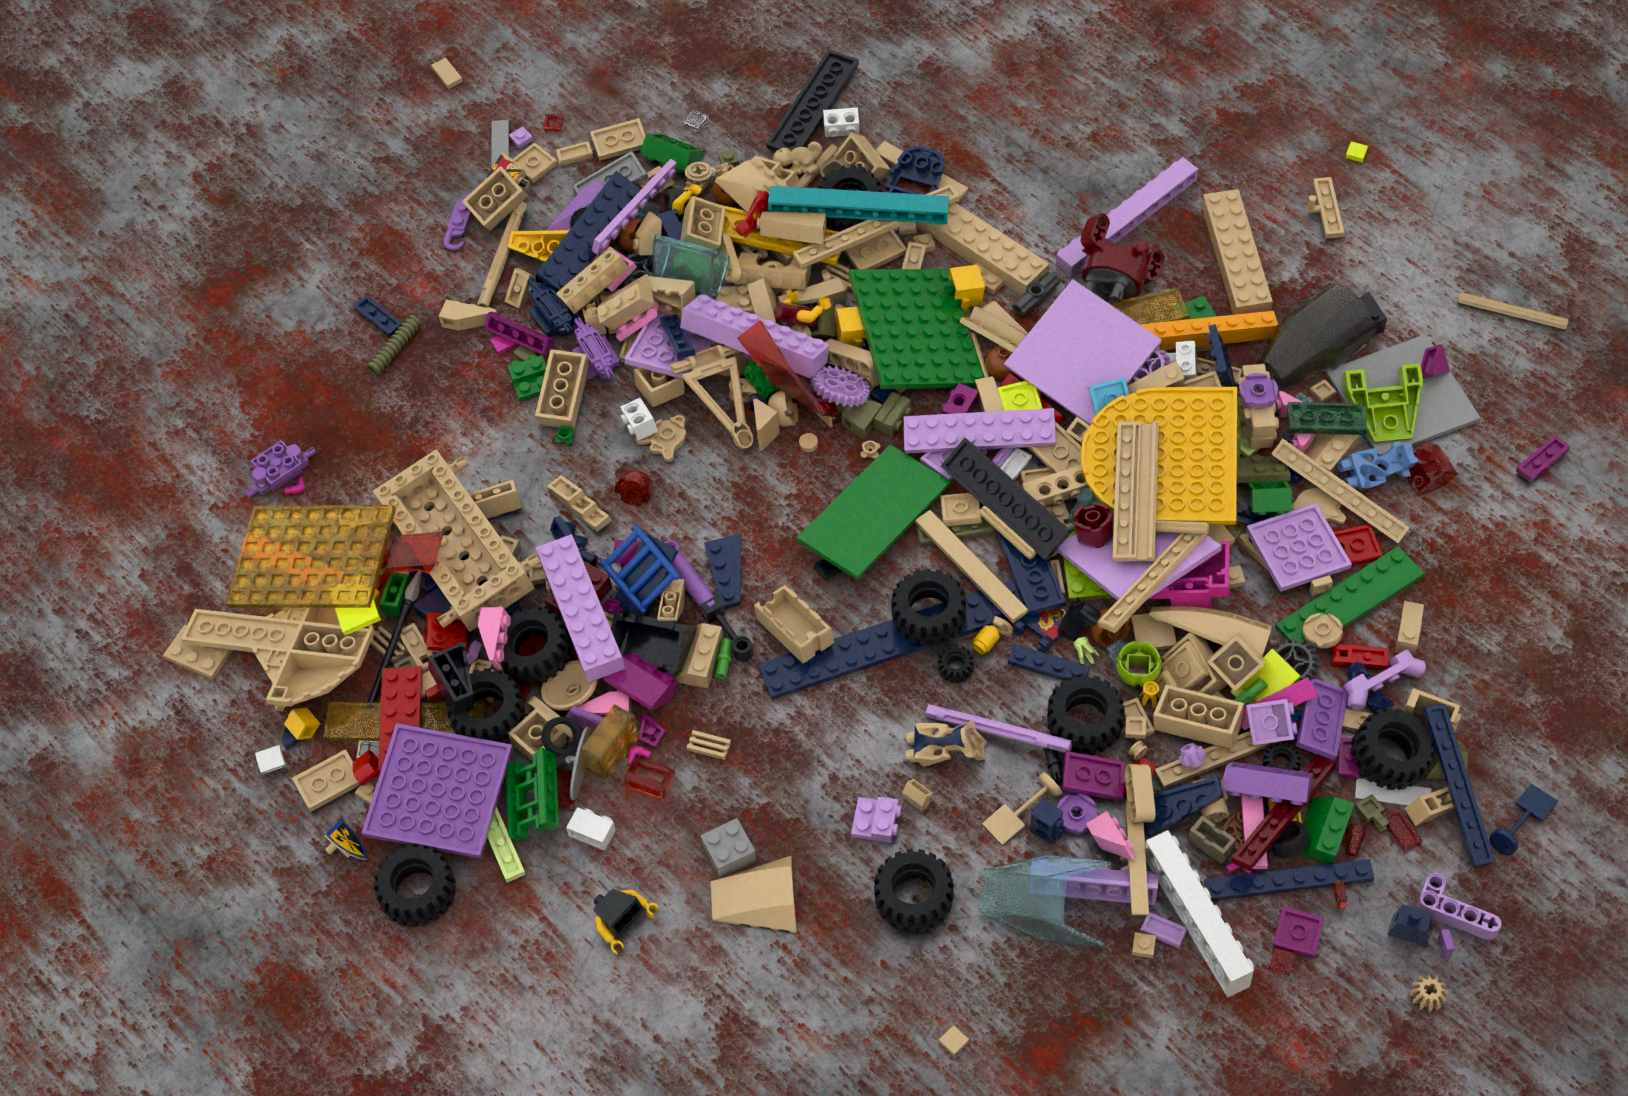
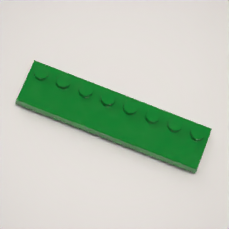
M1397 546L1276 623L1275 628L1289 643H1292V639L1295 638L1297 643L1301 639L1304 640L1305 645L1307 642L1303 637V626L1305 620L1316 613L1334 615L1340 620L1344 629L1425 577L1426 573L1422 572L1405 552Z

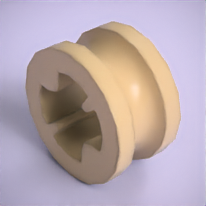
M1140 740L1130 748L1128 753L1131 756L1134 755V759L1137 761L1147 753L1148 747L1143 746V742Z

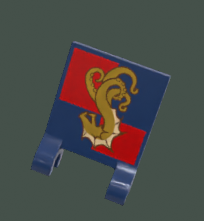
M1060 607L1030 616L1027 614L1023 619L1018 620L1014 624L1016 628L1013 632L1021 636L1028 627L1042 637L1039 641L1041 646L1038 647V650L1046 653L1053 642L1062 635L1057 629L1067 609Z

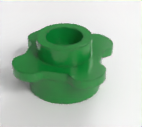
M567 426L560 427L557 430L556 443L572 444L575 430Z

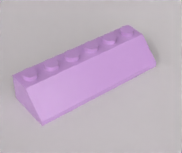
M1046 861L1032 862L1030 893L1131 903L1129 869L1111 870L1108 867L1091 868L1088 865L1070 866L1067 863L1049 864ZM1147 871L1148 905L1155 906L1158 874Z

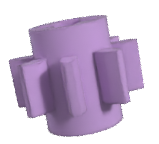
M1190 743L1181 748V756L1178 758L1183 766L1186 765V767L1189 766L1190 769H1193L1203 763V756L1206 754L1202 746L1198 747V745L1195 746L1194 743Z

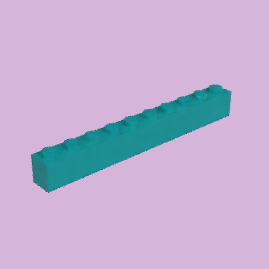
M770 186L768 209L769 212L826 213V217L947 224L949 196Z

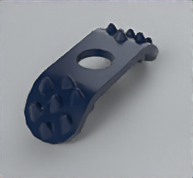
M1355 662L1348 668L1349 681L1361 674H1364L1367 680L1371 678L1365 665L1361 662ZM1381 690L1367 697L1366 703L1373 711H1384L1385 708H1391L1394 705V702L1389 700Z

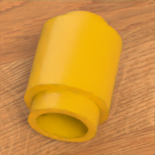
M985 625L973 639V649L982 655L985 652H989L1000 638L998 629L992 625Z

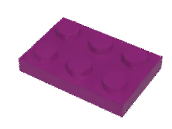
M1070 751L1065 752L1062 776L1063 791L1122 801L1125 762Z

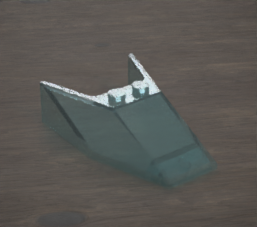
M1046 855L984 869L979 912L1040 940L1104 947V942L1065 925L1063 915L1067 878L1074 874L1111 866V862Z

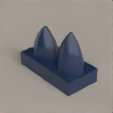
M561 516L553 518L550 531L557 540L571 535L576 525L564 522ZM572 535L577 548L583 546L588 538Z

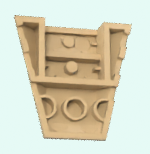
M792 857L782 858L710 881L712 920L735 925L746 924L759 928V926L767 927L780 931V929L788 930L790 933H797Z

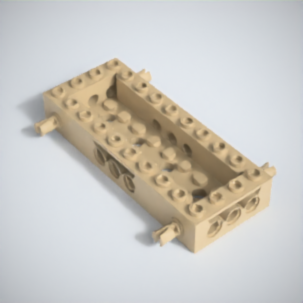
M436 449L373 490L382 504V509L368 517L374 528L385 519L393 520L451 604L450 611L437 617L443 629L455 619H461L469 632L478 627L481 608L503 607L505 609L535 589L527 576V572L541 564V561L535 553L523 562L515 559L456 477L458 471L470 465L464 455L452 464H448ZM435 506L431 511H427L428 507ZM447 530H452L449 535H444ZM464 555H469L468 559L461 560ZM482 580H487L485 583L479 586V583Z

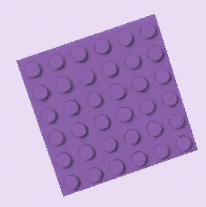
M396 723L363 826L362 835L364 837L406 845L414 844L417 847L418 844H422L427 849L433 847L438 851L481 859L513 750L512 744Z

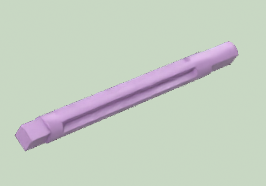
M928 704L925 712L927 718L957 726L974 721L977 731L1064 753L1071 751L1072 740Z

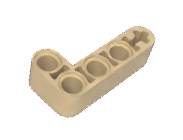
M834 339L825 341V343L830 344L828 364L858 373L859 377L864 378L863 381L868 382L867 386H870V391L879 385L870 351Z

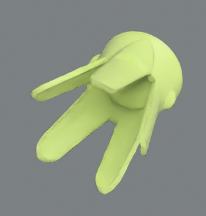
M1078 637L1074 642V647L1078 651L1081 664H1084L1083 653L1089 663L1094 664L1091 653L1094 652L1097 656L1100 655L1089 644L1088 638Z

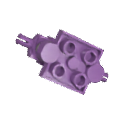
M578 317V320L576 318L574 322L578 328L574 332L579 347L572 349V352L587 355L590 363L587 379L597 375L601 379H611V377L613 379L615 377V374L612 372L613 368L621 365L615 351L605 335L600 336L597 329H594L591 324L584 325L580 317Z
M282 440L251 460L252 465L255 467L252 472L253 487L244 492L245 495L250 498L256 493L265 495L269 491L274 492L303 472L302 469L309 465L308 458L316 454V450L311 447L303 453L296 444L287 447Z

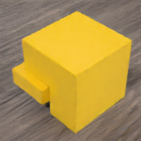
M978 265L950 268L948 278L953 280L956 289L954 297L955 300H961V308L964 310V313L968 312L969 307L982 305L985 285Z
M858 308L836 309L835 331L837 340L862 349V338H866Z

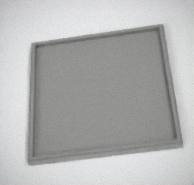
M1426 334L1326 370L1327 378L1337 391V394L1372 449L1378 448V457L1386 454L1395 441L1373 442L1344 396L1341 376L1345 371L1364 369L1367 389L1399 386L1397 371L1401 365L1422 364L1425 349L1433 347ZM1451 372L1423 379L1413 438L1397 441L1402 445L1411 443L1413 447L1480 422L1481 417Z

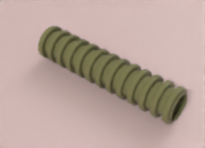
M409 315L408 319L397 329L398 331H395L391 339H388V343H385L384 347L367 364L368 370L375 375H380L384 367H387L391 359H394L398 351L405 346L408 340L418 331V328L422 326L421 321L417 317Z

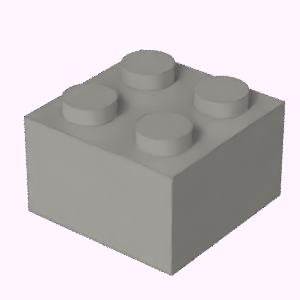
M738 818L700 835L702 846L719 878L728 876L757 862L755 850Z

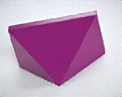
M1441 344L1425 349L1421 364L1423 379L1450 372L1444 348Z

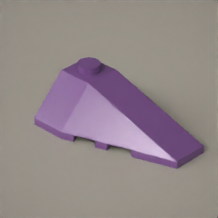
M597 180L584 187L547 230H570L571 216L579 208L588 207L604 186Z

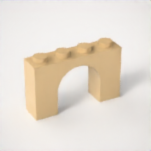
M741 252L738 258L741 276L734 285L747 286V284L764 278L770 288L805 290L811 276L812 265L801 269L793 258L791 264L786 267L767 268L759 265L758 253Z

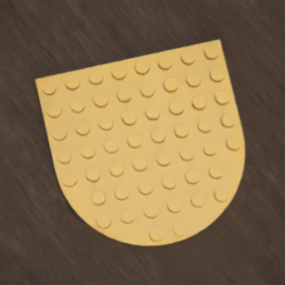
M1152 387L1136 390V393L1125 397L1122 395L1113 400L1094 417L1082 442V469L1092 493L1101 503L1107 505L1111 511L1114 512L1118 422L1152 424L1153 421L1159 423L1156 521L1236 525L1237 387Z

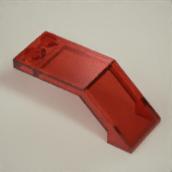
M430 532L397 535L383 557L379 556L376 563L378 570L377 573L374 572L370 583L373 584L374 588L381 591L393 572L420 570L429 574L435 566L444 533Z

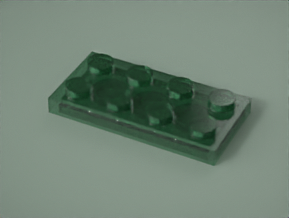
M1288 402L1289 433L1367 434L1365 404Z

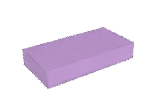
M1149 912L1140 932L1155 935L1157 940L1179 949L1188 928Z

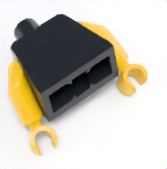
M692 184L684 189L666 190L664 193V212L676 209L678 211L677 218L680 222L684 218L687 201L691 198L692 193L697 196L702 188Z
M612 889L606 896L600 894L594 899L595 907L593 911L597 915L595 917L596 929L602 938L611 944V950L615 955H618V953L614 950V947L620 945L624 950V946L621 941H616L614 937L619 938L641 915L644 908L646 909L647 917L651 919L655 915L649 910L659 911L657 904L647 903L648 900L635 890L618 891Z

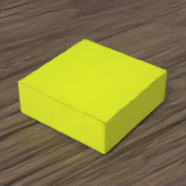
M1351 142L1346 153V159L1363 163L1368 146Z

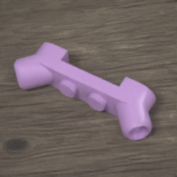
M1407 649L1395 655L1388 662L1391 666L1389 669L1367 680L1364 674L1355 677L1343 686L1349 694L1348 707L1356 711L1364 709L1369 691L1373 690V692L1380 690L1384 687L1383 683L1396 681L1400 678V674L1417 679L1420 678L1426 669L1425 662L1414 658Z

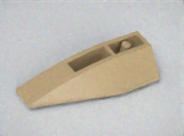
M1194 606L1152 607L1149 614L1156 621L1169 623L1221 645H1224L1239 631L1261 656H1263L1272 628L1271 625L1234 613Z

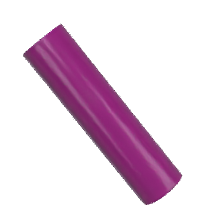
M488 312L485 330L543 356L550 353L554 346V339L499 314Z

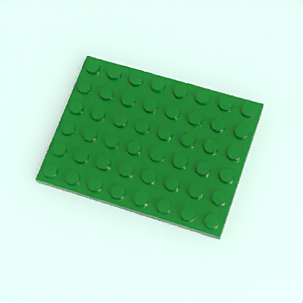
M950 269L849 270L848 277L881 389L956 388L958 383L972 388L976 387V379L985 378L970 329L960 323L961 317L966 318L961 308V300H955L956 289L953 280L948 278Z

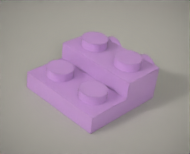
M1288 699L1246 705L1253 745L1295 739L1294 735H1297L1298 731L1296 722L1292 723L1291 715L1294 714L1293 702L1289 703Z
M858 797L851 837L892 843L893 836H897L898 824H895L896 818H900L902 806L898 805V799L878 797L875 800Z

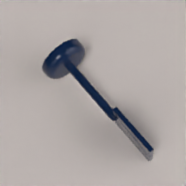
M1531 783L1515 803L1526 812L1509 832L1497 829L1491 833L1489 840L1493 848L1503 855H1513L1518 849V842L1513 836L1530 814L1543 821L1558 800Z

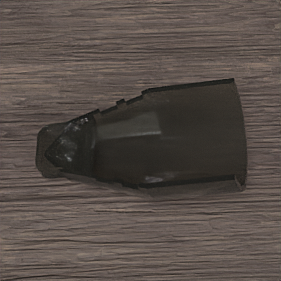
M1328 283L1283 319L1257 364H1265L1266 371H1269L1270 379H1274L1277 383L1278 392L1284 391L1305 382V379L1312 376H1321L1322 372L1327 370L1333 371L1340 367L1376 338L1374 320L1365 304L1350 289L1338 283Z

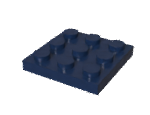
M1216 324L1208 326L1210 334H1207V338L1212 346L1211 354L1216 362L1215 370L1220 378V382L1223 387H1237L1229 355Z

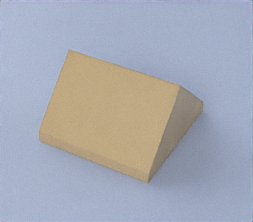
M753 399L759 451H763L780 433L778 413L760 400Z

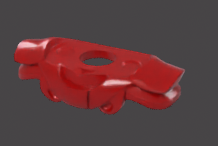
M757 192L756 202L746 218L742 219L736 226V231L740 236L746 238L756 229L757 219L768 208V192ZM755 210H757V211H756V218L754 219V218H753V213H754Z

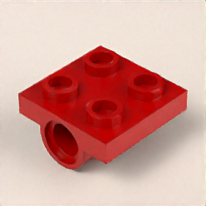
M427 613L423 636L424 643L427 644V650L443 651L465 642V650L467 651L466 626L461 619H455L443 629L437 620V617L443 614Z

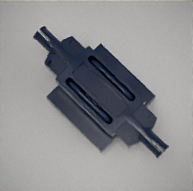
M533 277L529 278L528 283L532 287L529 292L536 306L528 311L543 333L548 337L556 332L561 336L573 334L575 330L571 324L574 323L577 315L573 314L563 303L551 286L548 287L545 283L538 284Z

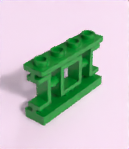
M541 748L533 754V764L525 766L524 763L518 760L514 764L509 762L506 770L509 838L523 842L528 838V828L536 826V829L543 832L547 831V828L551 830L558 829L556 754ZM526 777V781L522 782V778ZM534 789L535 800L527 803L526 791ZM539 809V814L535 815V810Z

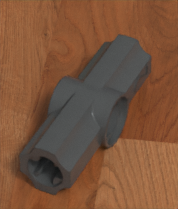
M1047 272L1039 281L1031 283L1028 286V291L1012 304V309L1018 316H1025L1032 308L1041 305L1044 298L1060 284L1057 275L1053 272Z

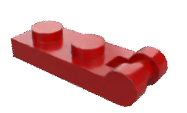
M1336 644L1331 647V653L1333 654L1331 665L1333 667H1341L1361 662L1365 665V668L1387 670L1389 649ZM1341 654H1347V657H1341Z

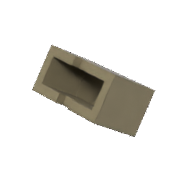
M1201 816L1190 829L1188 841L1220 864H1223L1234 851L1236 839L1224 830H1219L1215 827L1214 823Z

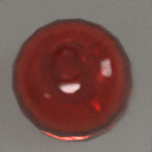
M628 470L619 477L615 485L616 495L619 493L621 495L620 499L629 505L641 506L642 503L646 505L653 494V482L641 470Z

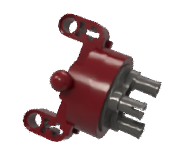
M1100 213L1086 221L1080 241L1084 247L1082 252L1088 255L1082 271V279L1086 284L1085 288L1093 293L1097 291L1109 296V304L1118 309L1123 299L1139 296L1143 285L1156 281L1159 278L1165 257L1163 252L1158 249L1149 252V245L1145 241H1139L1133 247L1131 245L1114 244L1106 239L1110 220L1106 214Z

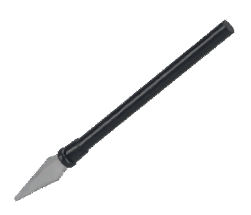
M422 567L419 568L405 590V599L402 601L403 604L399 618L366 706L370 708L374 707L382 686V669L389 667L406 618L414 605L413 602L418 597Z

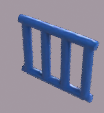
M636 524L632 528L634 531L606 560H601L600 565L636 609L644 615L647 612L646 608L674 579L678 580L681 576L647 534ZM639 537L645 546L617 574L611 565ZM651 551L657 560L629 588L623 579ZM663 566L669 574L641 602L635 593Z

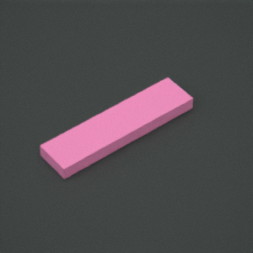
M1241 793L1244 842L1264 819L1263 796H1261V799L1249 798V794ZM1267 852L1253 869H1267Z

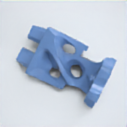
M1395 441L1384 455L1378 457V448L1355 452L1337 463V467L1340 473L1348 471L1349 478H1345L1343 481L1358 492L1385 483V477L1389 475L1400 474L1401 477H1410L1409 469L1419 461L1413 454L1411 443L1402 445L1399 441ZM1371 455L1372 460L1367 461L1364 459V457ZM1377 465H1383L1385 467V470L1378 467ZM1369 476H1374L1375 481H1370Z

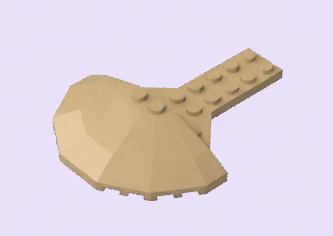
M321 575L315 590L308 593V597L299 602L295 600L284 606V610L275 615L271 613L263 617L195 609L181 637V641L187 645L254 652L272 682L271 689L266 698L267 703L288 707L329 693L360 668L375 630L373 624L346 636L343 634L329 590L345 584V582L340 577Z

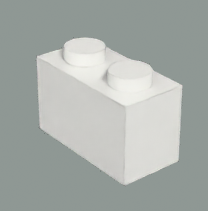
M578 807L566 827L569 837L604 851L616 831L611 818L607 816L601 817L589 809L585 808L583 810Z

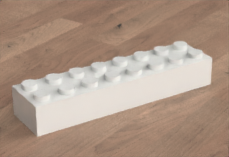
M1167 830L1146 840V863L1153 874H1158V883L1182 923L1188 928V933L1227 998L1249 988L1254 965L1249 958L1246 959L1244 956L1243 947L1232 936L1230 925L1227 922L1224 923L1219 907L1213 905L1208 889L1202 887L1197 871L1192 870L1189 865L1188 856L1179 849L1177 838L1171 836Z

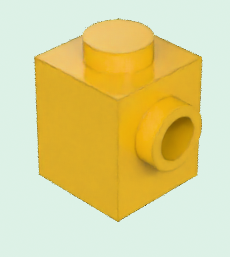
M308 708L292 709L284 725L297 740L312 738L320 722Z

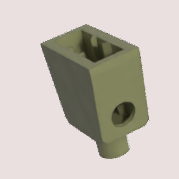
M867 400L863 405L859 404L858 407L854 404L853 407H850L848 404L844 407L839 403L836 406V411L842 413V425L865 440L874 428L873 419L882 407V404Z

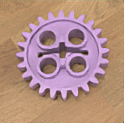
M823 366L810 380V386L813 387V391H817L816 395H822V399H829V403L832 401L836 405L841 403L844 407L846 404L850 407H853V404L857 407L859 404L863 405L870 393V386H867L868 382L863 381V377H857L858 374H852L851 370L845 371L844 368L840 370L837 366L835 368L831 366L825 368Z

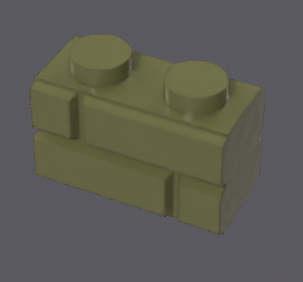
M891 392L873 419L874 428L889 436H894L896 431L900 432L904 424V416H911L912 414L911 400Z

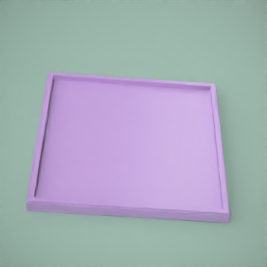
M1072 279L1006 360L1004 366L1073 415L1091 425L1095 414L1087 387L1125 377L1128 385L1162 343V339Z
M1110 511L1112 513L1114 523V512ZM1156 532L1155 560L1181 533ZM1074 534L1056 550L1116 600L1153 564V561H1113V537L1103 547L1095 548L1094 546L1079 542L1076 534ZM1207 535L1150 597L1222 550L1221 545Z

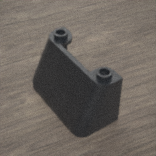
M614 612L611 625L612 634L622 657L631 653L638 654L642 657V660L666 670L665 673L672 675L682 672L697 630V625L679 621H657V617L629 612Z

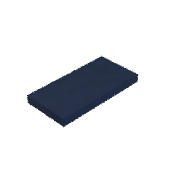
M646 533L668 561L673 564L678 550ZM642 541L640 542L635 555L645 546V544ZM650 551L623 581L630 588L657 558ZM661 566L635 593L641 602L668 575L667 570ZM619 588L614 599L620 601V606L627 611L641 614ZM656 599L646 608L647 612L644 615L649 616Z

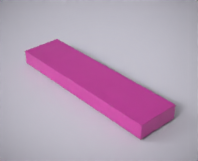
M1306 677L1252 704L1288 699L1289 703L1293 702L1294 707L1317 696V693L1309 677ZM1247 706L1244 707V720L1241 725L1243 730L1250 728Z

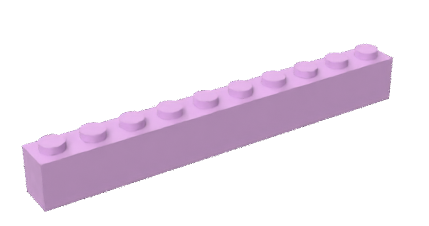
M1183 157L1173 162L1168 169L1160 172L1155 179L1150 180L1146 186L1137 190L1133 196L1124 200L1120 206L1108 213L1110 225L1105 238L1114 244L1194 183L1197 180L1198 168ZM1081 236L1073 239L1068 246L1060 249L1056 254V266L1070 277H1073L1084 268L1088 257L1087 254L1082 252L1084 247L1080 241Z

